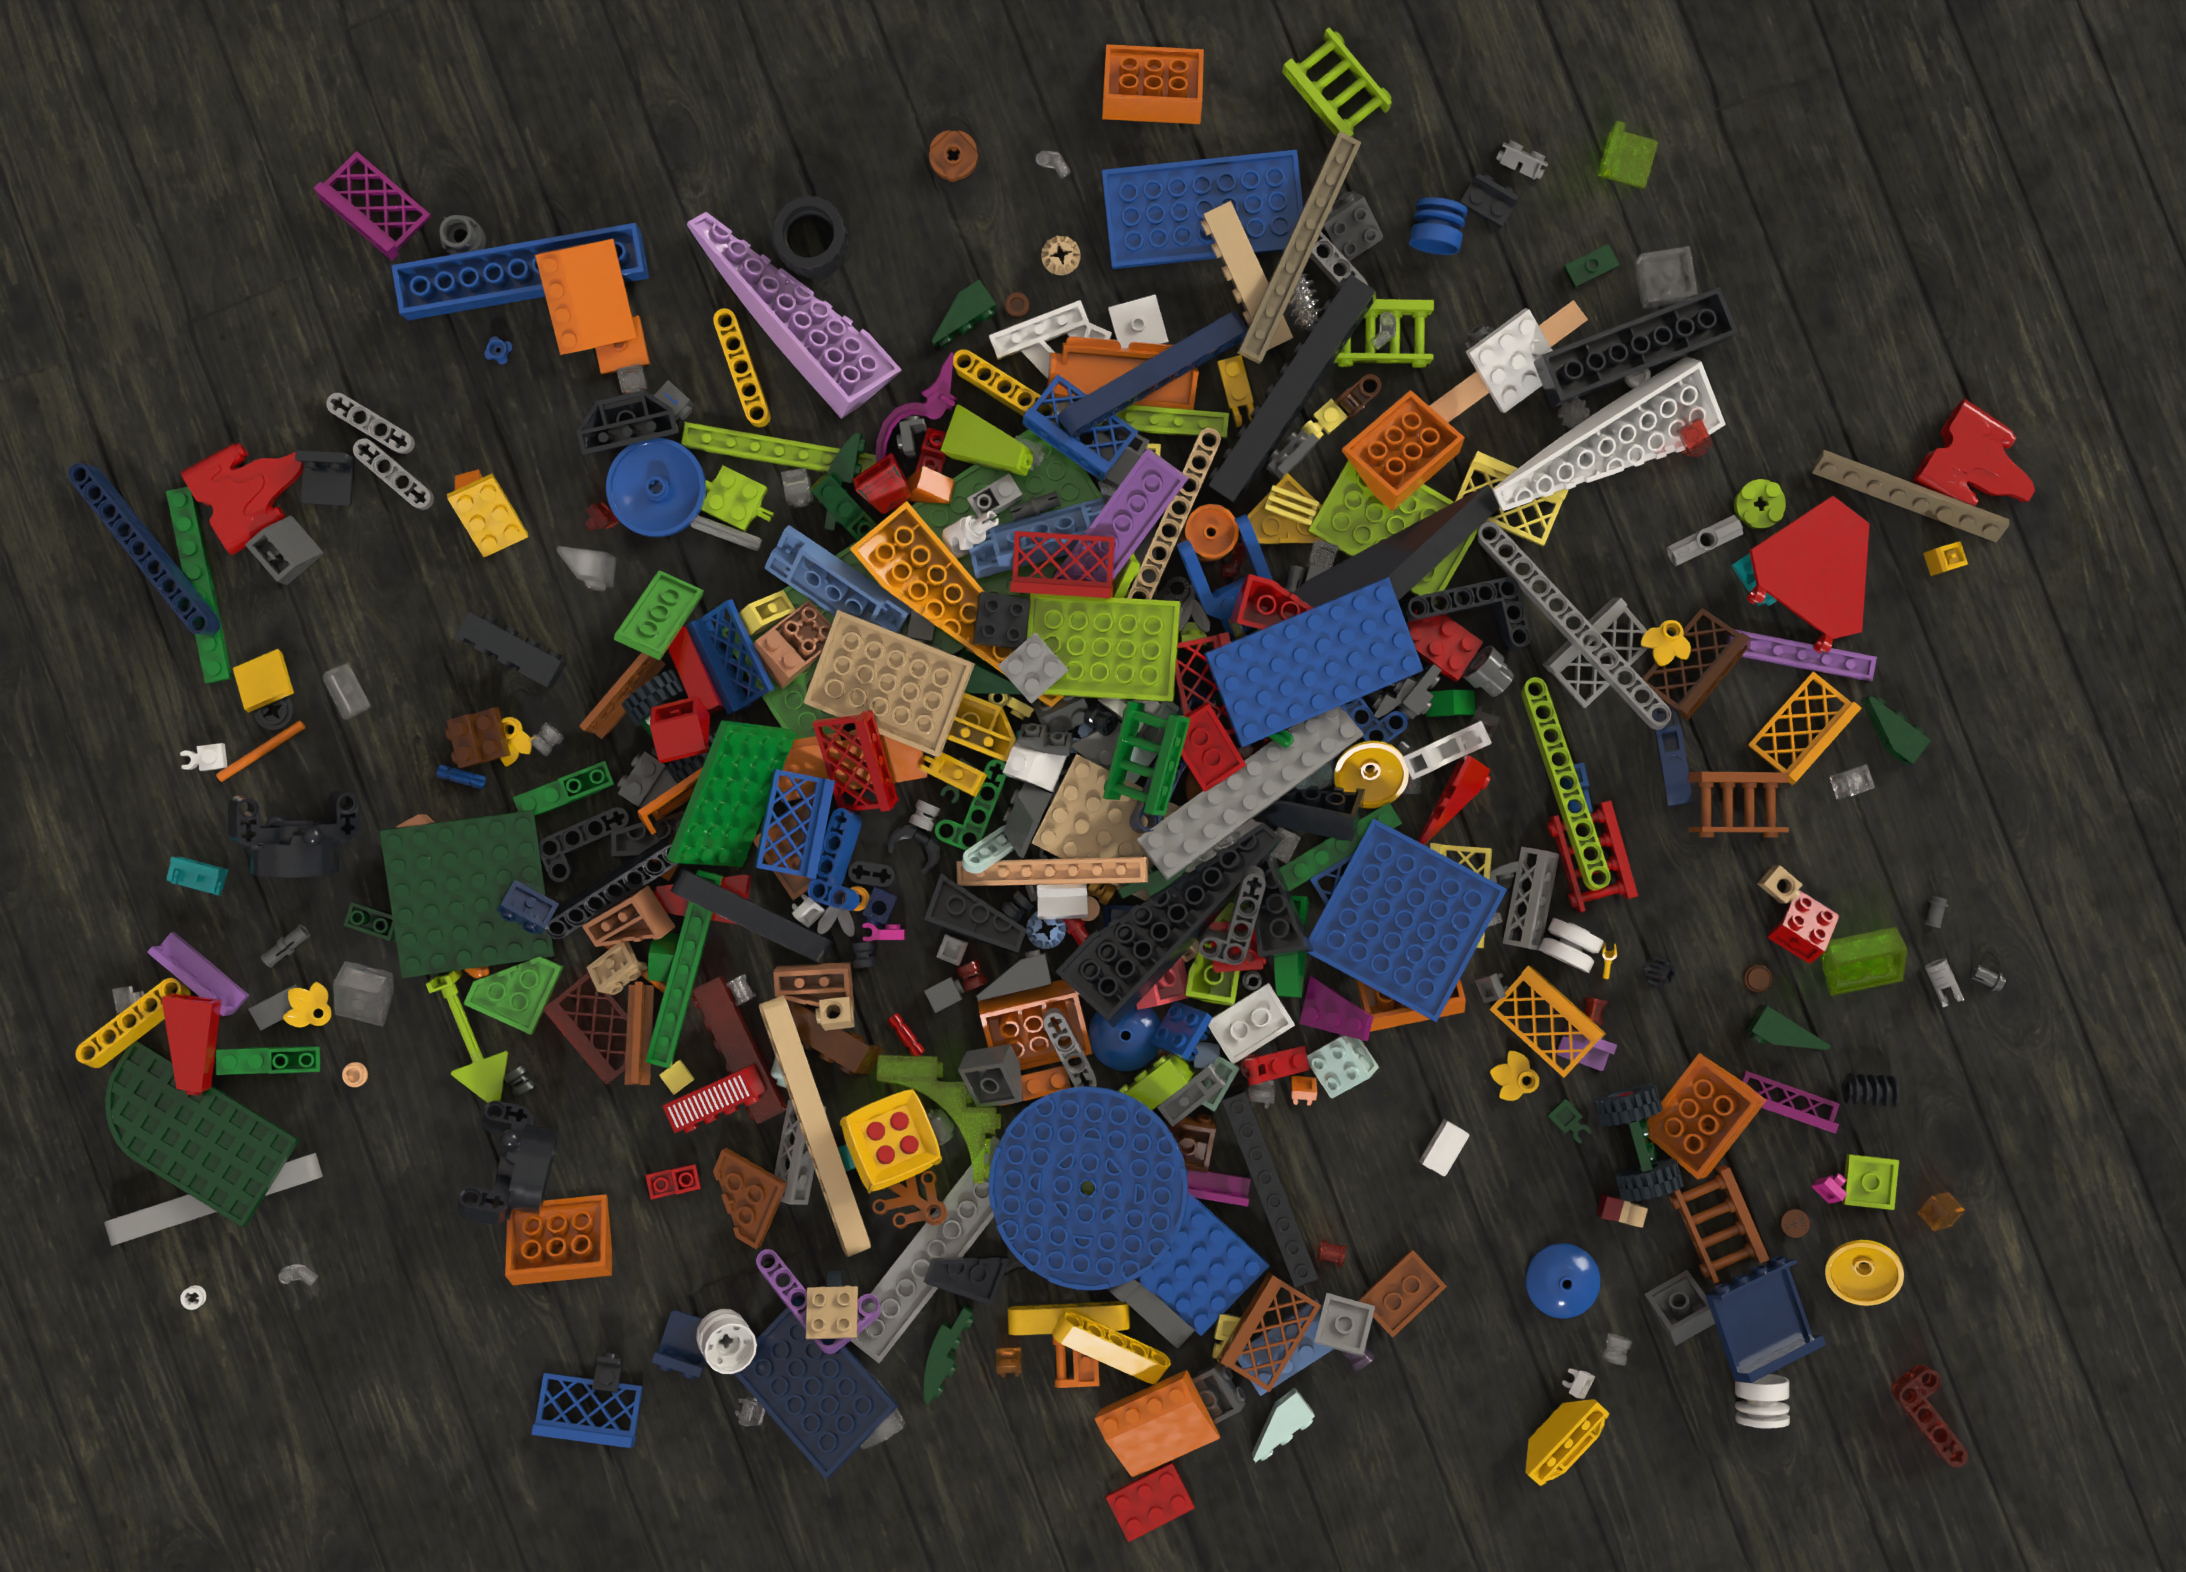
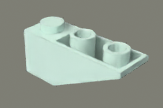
M1295 1387L1274 1403L1252 1451V1457L1255 1462L1259 1459L1262 1461L1267 1459L1274 1452L1272 1449L1279 1444L1284 1445L1293 1438L1292 1434L1299 1428L1304 1430L1313 1422L1312 1418L1315 1417L1313 1410Z

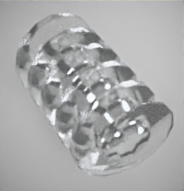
M1308 274L1300 276L1290 298L1291 300L1288 303V307L1294 309L1291 312V316L1297 318L1294 321V326L1300 327L1299 330L1309 329L1315 320L1319 322L1321 317L1317 318V315L1321 312L1322 308H1314L1319 299H1311V296L1317 291L1316 289L1308 290V287L1314 282L1313 280H1305Z

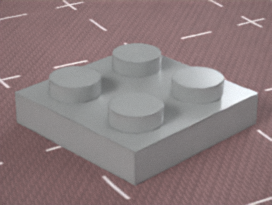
M1036 632L998 665L1030 703H1033L1069 671Z
M1326 1293L1314 1343L1363 1357L1375 1306Z

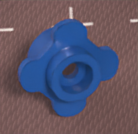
M496 336L491 337L484 355L488 360L494 359L499 364L504 365L508 362L507 356L509 351H512L513 345L509 341L503 342Z

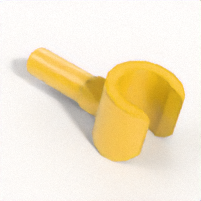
M1604 942L1602 944V956L1605 963L1603 978L1609 979L1612 960L1617 957L1616 944H1614L1612 951H1606V943Z

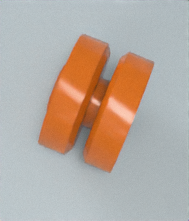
M1208 504L1200 506L1186 519L1181 530V542L1189 539L1199 562L1212 563L1219 561L1233 549L1238 540L1239 528L1234 521L1236 518L1221 505ZM1206 531H1207L1208 533L1212 532V533H1213V536H1212V537L1208 536L1207 533H1206Z

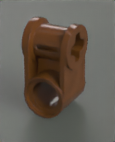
M1365 375L1355 385L1341 394L1335 400V403L1337 405L1340 404L1349 414L1348 418L1352 420L1379 394L1381 389L1380 379L1376 375ZM1365 382H1372L1376 386V390L1373 393H1367L1363 389V384Z

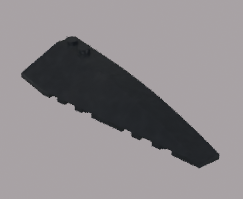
M1263 822L1237 839L1236 843L1230 847L1223 848L1205 863L1203 861L1187 875L1183 874L1164 889L1150 896V899L1144 903L1137 904L1131 908L1130 912L1121 918L1114 919L1101 931L1098 932L1097 930L1091 934L1055 972L1103 1019L1115 1028L1237 895L1244 870L1250 866L1260 867L1282 841V838Z

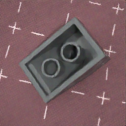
M1040 949L1025 952L1024 958L1017 961L977 995L978 1001L1052 984L1046 952L1040 953Z

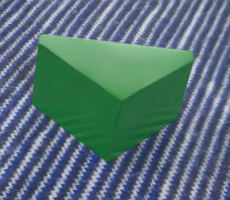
M1473 690L1430 692L1433 695V698L1430 700L1432 705L1425 713L1426 717L1475 715V692Z
M667 933L661 939L654 940L652 938L648 959V981L667 983L679 934Z

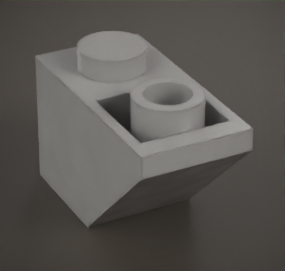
M1009 473L967 498V501L977 517L980 518L988 511L998 514L1009 508V506H1013L1021 501L1022 493Z

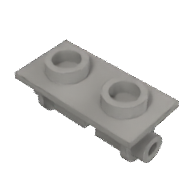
M1510 140L1509 144L1503 142L1502 146L1506 148L1505 152L1500 150L1496 157L1500 164L1515 170L1518 163L1521 162L1523 165L1519 171L1520 173L1534 180L1535 178L1541 179L1545 171L1541 169V166H1548V162L1544 161L1546 156L1533 150L1531 154L1522 151L1523 146Z

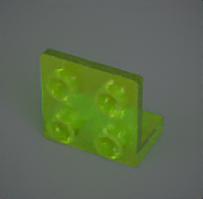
M1616 121L1610 129L1597 176L1644 189L1658 141L1624 132L1626 123Z

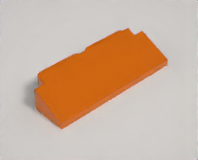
M1070 336L1067 338L1066 343L1062 345V353L1050 352L1048 386L1057 375H1060L1088 395L1173 345L1131 342L1128 348H1121V344L1117 340ZM1194 368L1133 405L1194 410L1199 371L1197 368ZM1058 384L1054 388L1055 398L1068 397L1067 389Z
M851 730L849 733L855 737L857 730ZM836 733L826 735L832 739ZM879 734L893 783L928 778L926 772L918 769L920 764L926 765L923 760L924 751ZM840 735L835 740V742L846 749L851 743L848 739L841 740ZM816 736L793 741L783 771L829 779ZM853 744L850 752L862 759L864 756L862 749ZM833 747L830 748V756L840 761L843 754ZM845 757L842 762L844 766L852 771L858 765L848 757ZM860 766L856 774L869 781V772ZM837 770V778L846 784L850 777L841 770ZM780 775L778 787L783 793L792 787L793 784L787 776ZM794 778V780L796 781V783L799 782L800 780H802V779ZM854 779L848 785L854 790L864 788ZM806 781L799 786L805 797L813 793L815 782ZM796 789L785 796L787 801L802 799Z
M702 768L638 810L639 818L652 835L656 833V830L648 816L652 814L655 820L658 821L690 800Z

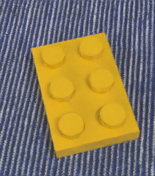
M493 474L447 494V499L483 557L528 537V532Z

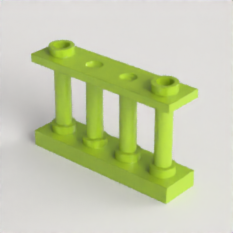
M1329 27L1325 30L1323 37L1326 41L1325 44L1301 63H1295L1292 58L1288 60L1283 66L1282 73L1335 137L1341 131L1353 138V127L1380 106L1385 113L1389 111L1392 104L1391 96L1386 89L1380 88L1345 47L1342 36L1336 31L1333 32ZM1333 50L1341 59V62L1317 82H1311L1306 76V71ZM1349 69L1357 80L1332 101H1327L1322 95V90ZM1362 88H1365L1373 99L1349 119H1342L1337 113L1338 108Z
M1376 299L1364 316L1366 318L1365 353H1351L1350 337L1333 363H1338V366L1350 367L1353 366V363L1412 364V367L1415 368L1426 367L1427 364L1432 362L1433 354H1424L1425 318L1433 312L1434 300ZM1378 315H1388V318H1390V353H1375V322ZM1403 315H1412V318L1415 319L1414 354H1400V318Z

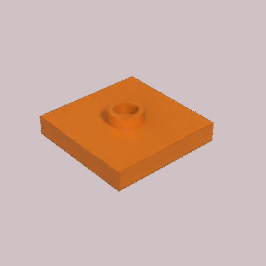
M639 316L633 317L637 338L595 348L602 375L650 365Z

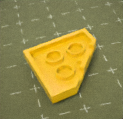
M1288 473L1276 485L1279 488L1315 500ZM1269 493L1247 515L1259 544L1325 542L1307 532L1310 526L1264 510ZM1275 493L1274 495L1275 497L1281 498L1283 500L1292 502L1294 504L1303 506L1308 509H1311L1312 507L1310 505L1301 503L1299 501L1290 499L1277 493ZM1271 503V506L1299 515L1301 517L1308 518L1309 516L1308 514L1280 505L1278 503ZM1318 504L1313 520L1316 517L1318 511L1320 510L1322 506L1321 504Z

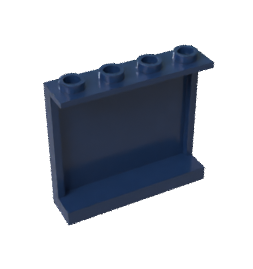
M1785 1256L1775 1257L1770 1260V1264L1754 1267L1752 1273L1736 1276L1733 1278L1734 1282L1720 1284L1714 1287L1715 1291L1706 1295L1735 1382L1753 1383L1826 1345L1823 1335H1812L1789 1268L1798 1263L1796 1259H1785Z

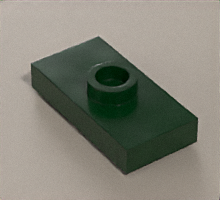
M1607 244L1566 264L1563 268L1575 289L1618 268L1620 265L1610 245Z

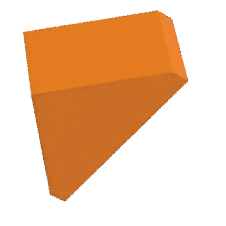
M922 466L908 477L907 482L912 495L906 501L950 504L955 486L953 479L925 466Z

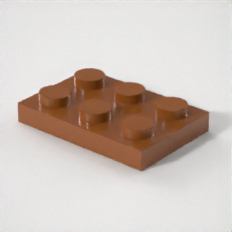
M1410 1249L1359 1297L1358 1301L1375 1306L1373 1317L1393 1338L1447 1286L1414 1250Z

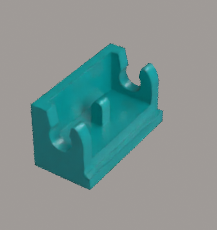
M171 857L167 881L221 896L228 869L184 857Z

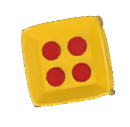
M913 1088L868 1104L848 1116L842 1117L840 1120L848 1150L868 1193L911 1178L933 1165H938L942 1161L936 1136L924 1107Z

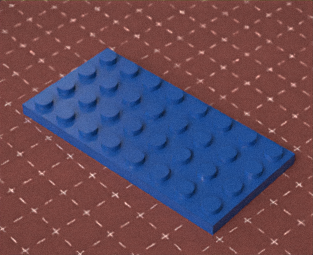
M1297 150L1102 170L1112 269L1215 259L1216 256L1211 247L1214 241L1210 234L1206 236L1201 226V222L1204 221L1202 216L1204 213L1231 201L1255 254L1283 252L1303 210Z
M1385 577L1204 653L1241 747L1423 671L1389 577Z

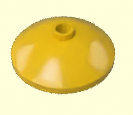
M1366 741L1350 747L1340 756L1334 769V782L1336 787L1344 788V792H1356V788L1365 789L1363 808H1379L1389 802H1393L1403 793L1408 783L1409 771L1403 760L1404 756L1394 746L1380 741ZM1368 765H1373L1370 769L1366 768Z
M1855 1240L1842 1244L1829 1255L1825 1266V1276L1829 1287L1838 1297L1856 1305L1869 1306L1886 1302L1898 1293L1903 1284L1904 1270L1899 1257L1887 1246L1869 1240Z

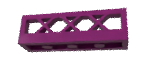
M1744 1070L1741 1081L1747 1084L1750 1077L1758 1080L1762 1088L1757 1093L1759 1095L1764 1093L1767 1101L1761 1108L1836 1134L1839 1124L1834 1123L1840 1105L1839 1103ZM1764 1083L1770 1084V1086L1765 1087ZM1776 1087L1781 1088L1785 1096L1784 1099L1778 1102L1772 1101L1768 1093L1769 1090ZM1787 1091L1793 1092L1794 1094L1789 1096ZM1799 1095L1804 1096L1809 1105L1801 1110L1795 1109L1791 1099ZM1810 1099L1816 1100L1818 1102L1812 1104ZM1785 1102H1788V1104H1789L1790 1107L1785 1106V1105H1782V1104L1785 1103ZM1823 1103L1831 1106L1827 1120L1818 1116L1815 1107ZM1811 1110V1112H1812L1813 1115L1808 1114V1113H1805V1112Z
M1187 1170L1188 1192L1195 1198L1248 1206L1251 1180L1249 1177L1213 1171L1205 1173Z

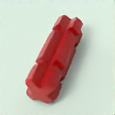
M895 1013L888 1018L889 1025L892 1029L895 1028V1033L905 1047L910 1049V1054L914 1058L920 1056L925 1050L920 1042L917 1043V1038L907 1024L902 1022V1017Z

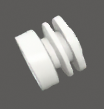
M731 1309L713 1311L702 1319L697 1328L696 1340L698 1347L713 1370L722 1374H733L742 1371L753 1360L757 1347L755 1335L739 1313Z
M1768 1374L1753 1383L1735 1382V1395L1747 1399L1738 1401L1735 1404V1408L1739 1411L1735 1414V1421L1737 1423L1755 1428H1779L1789 1425L1790 1416L1785 1413L1790 1411V1406L1778 1402L1789 1398V1379Z

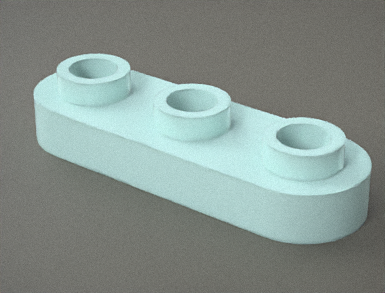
M1006 825L1001 826L964 852L962 866L966 871L981 873L1015 850L1004 833Z

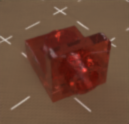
M1696 418L1676 430L1686 449L1682 451L1686 456L1699 457L1707 452L1708 447L1713 445L1701 418Z

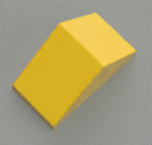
M1961 541L1923 553L1931 576L1968 565Z

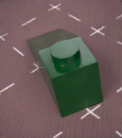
M963 649L960 658L975 663L965 691L986 694H1022L1006 675L979 656Z
M1760 1004L1745 1028L1752 1033L1750 1038L1762 1045L1766 1042L1774 1045L1829 1050L1831 1047L1767 1005Z

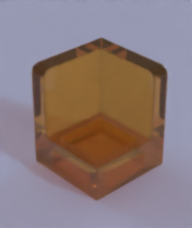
M1945 1192L1931 1196L1917 1213L1935 1232L1953 1226L1965 1209L1950 1193Z

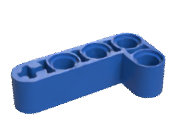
M1361 697L1352 700L1350 704L1340 706L1364 734L1361 738L1363 742L1370 741L1369 734L1371 731H1378L1381 735L1380 742L1388 743L1403 732L1408 724L1406 715L1399 711H1393L1378 721ZM1357 711H1362L1366 714L1367 720L1364 724H1358L1355 721L1354 715ZM1392 716L1398 717L1401 721V726L1397 730L1392 729L1389 725V719Z
M838 808L832 813L823 840L816 879H810L807 891L810 899L846 911L854 910L860 900L857 891L842 886L862 825V819L858 813L845 808ZM840 841V846L837 849V843ZM831 864H832L833 867H832V870H831V872H830V871H829V868H830V866H831ZM825 887V893L822 896V890ZM845 894V901L842 903V897Z

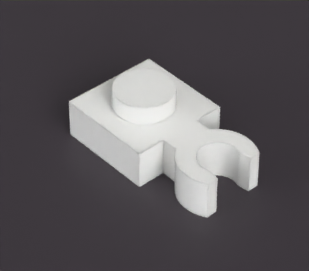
M224 743L197 746V754L193 751H182L180 753V756H189L191 758V762L188 765H182V769L192 770L198 764L200 771L224 769L227 767Z

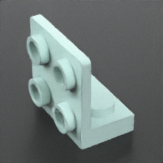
M1339 1035L1335 1040L1307 1055L1310 1068L1330 1098H1334L1369 1079L1379 1068L1362 1040L1344 1035Z

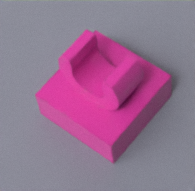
M1837 1173L1835 1177L1830 1175L1816 1179L1811 1186L1829 1204L1842 1201L1847 1195L1841 1188L1846 1179L1840 1173Z

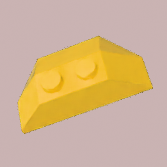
M964 693L947 740L1007 762L1011 749L1016 742V737L1003 707Z
M1595 1399L1562 1403L1529 1438L1526 1474L1540 1486L1546 1484V1481L1553 1480L1564 1474L1599 1437L1609 1412Z

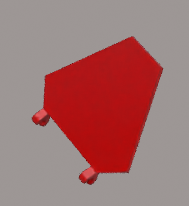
M1830 496L1749 550L1756 586L1748 594L1747 600L1751 604L1756 602L1762 603L1767 592L1822 633L1813 646V649L1818 653H1822V651L1829 652L1833 639L1861 633L1869 523L1837 498Z

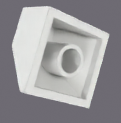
M1017 740L1011 749L1003 773L1011 778L1054 792L1067 756L1039 752L1019 744Z

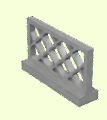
M1613 597L1588 622L1600 634L1611 632L1610 645L1615 650H1627L1626 662L1631 665L1648 649L1642 646L1632 647L1633 633H1641L1644 636L1647 630L1626 607L1627 604L1622 598ZM1623 613L1629 619L1628 630L1616 629L1617 618ZM1616 632H1628L1627 647H1615ZM1586 638L1583 640V644L1587 648L1596 647L1594 639ZM1569 640L1542 664L1548 672H1551L1583 708H1586L1610 685L1606 680L1597 681V670L1590 663H1581V653ZM1610 658L1609 664L1603 665L1607 667L1613 665L1612 658ZM1567 666H1575V680H1566L1560 672ZM1580 666H1592V681L1580 680ZM1580 683L1591 684V694L1585 700L1579 694Z

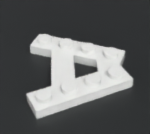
M1081 300L991 334L989 338L998 360L1022 352L1048 379L1050 352H1055L1046 344V341L1065 334L1069 337L1110 339L1112 332L1089 323ZM1069 402L1056 403L1058 415L1069 406Z

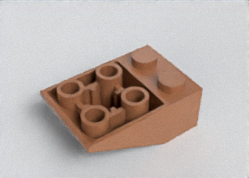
M808 600L755 641L753 645L766 672L782 689L800 676L821 656L832 624Z

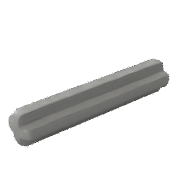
M699 515L691 523V527L755 551L759 550L762 543L759 537Z

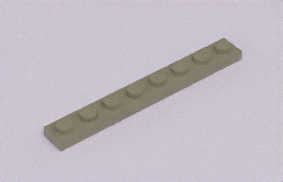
M1823 450L1813 466L1812 473L1996 543L2009 526V519L1826 450Z

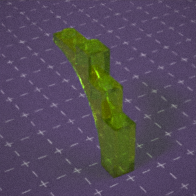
M878 1055V1082L913 1088L934 1100L948 1112L958 1125L967 1143L972 1161L974 1184H985V1179H989L990 1164H985L986 1154H990L991 1139H986V1134H996V1129H1001V1114H997V1109L967 1107V1103H972V1097L964 1082L938 1081V1077L943 1078V1063H939L938 1056Z

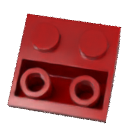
M699 696L651 707L650 729L660 764L708 752L710 715Z

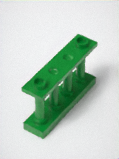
M1128 701L1123 711V721L1108 779L1104 784L1103 798L1107 800H1120L1121 795L1144 802V813L1165 816L1191 718L1183 715L1169 714V718L1166 720L1144 713V703ZM1140 722L1164 729L1165 733L1162 744L1136 737ZM1134 746L1158 754L1155 769L1130 761ZM1127 771L1151 778L1152 782L1149 793L1125 786L1124 782Z

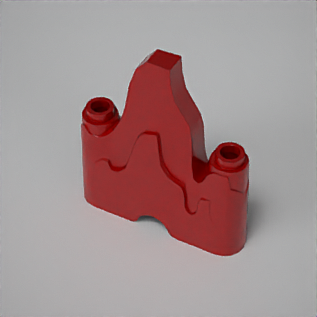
M1962 399L1958 403L1941 430V436L1944 439L1943 448L1928 452L1912 479V482L1919 486L1972 506H1976L1978 498H1976V494L1968 486L1990 496H2009L2023 503L2029 501L2035 492L2033 482L2007 456L2003 447L2006 449L2010 448L2015 442L2016 436L2013 435L2014 432L1966 399Z
M233 443L181 472L182 478L196 501L212 506L213 515L209 522L221 543L231 555L247 547L245 544L262 529L286 518L279 506H272L276 499L303 473V464L295 460V452L279 459L261 458L237 469L245 461L248 453L241 443Z

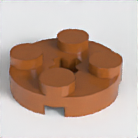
M947 130L941 132L933 139L930 145L929 158L931 167L938 176L950 182H956L968 177L974 171L978 162L977 147L974 140L963 131ZM950 150L952 152L959 151V159L950 161L948 159V152Z

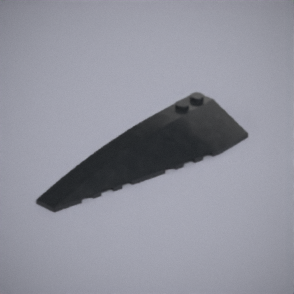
M1489 485L1480 488L1307 580L1293 594L1311 607H1316L1385 577H1389L1396 598L1400 600L1500 508L1493 490Z

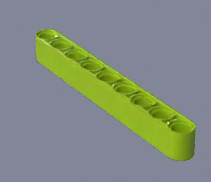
M1534 677L1529 679L1522 687L1521 696L1583 881L1590 890H1600L1609 884L1611 879L1610 872L1547 685L1541 678ZM1528 686H1537L1540 694L1538 696L1531 695L1528 691ZM1542 708L1546 710L1547 718L1540 719L1537 717L1536 709ZM1544 732H1552L1555 735V742H1547L1544 738ZM1552 755L1561 756L1563 765L1556 766L1553 764ZM1561 778H1566L1570 781L1571 788L1569 790L1563 789L1560 786L1559 781ZM1573 801L1578 804V813H1571L1568 810V802ZM1577 825H1583L1586 828L1587 835L1585 837L1577 835L1575 830ZM1589 848L1595 853L1593 861H1589L1584 857V849ZM1593 872H1598L1602 875L1603 881L1601 885L1595 884L1592 881L1591 876Z

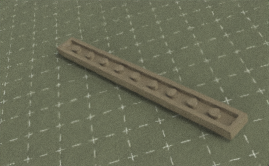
M1341 131L1337 133L1237 352L1258 364L1263 360L1361 145L1360 141Z

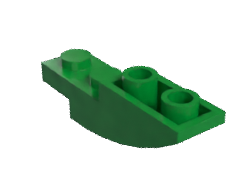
M606 761L561 777L557 781L517 795L513 799L518 811L534 809V815L537 816L597 793L614 785V781Z
M1291 896L1306 931L1309 898L1306 896ZM1307 953L1274 958L1277 996L1302 998Z
M318 1046L247 1047L216 1050V1075L320 1072V1047Z

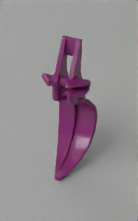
M949 352L935 382L921 392L926 397L924 403L911 402L898 406L883 421L876 440L875 452L877 462L886 456L888 439L893 428L901 419L913 414L927 416L930 419H938L946 409H952L951 406H954V401H957V398L950 394L954 353Z

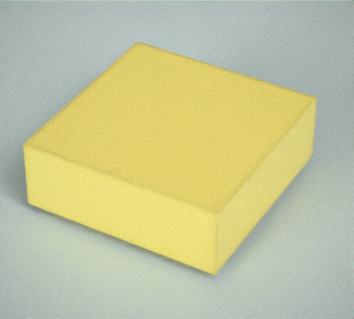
M681 1060L659 1075L673 1095L695 1080Z

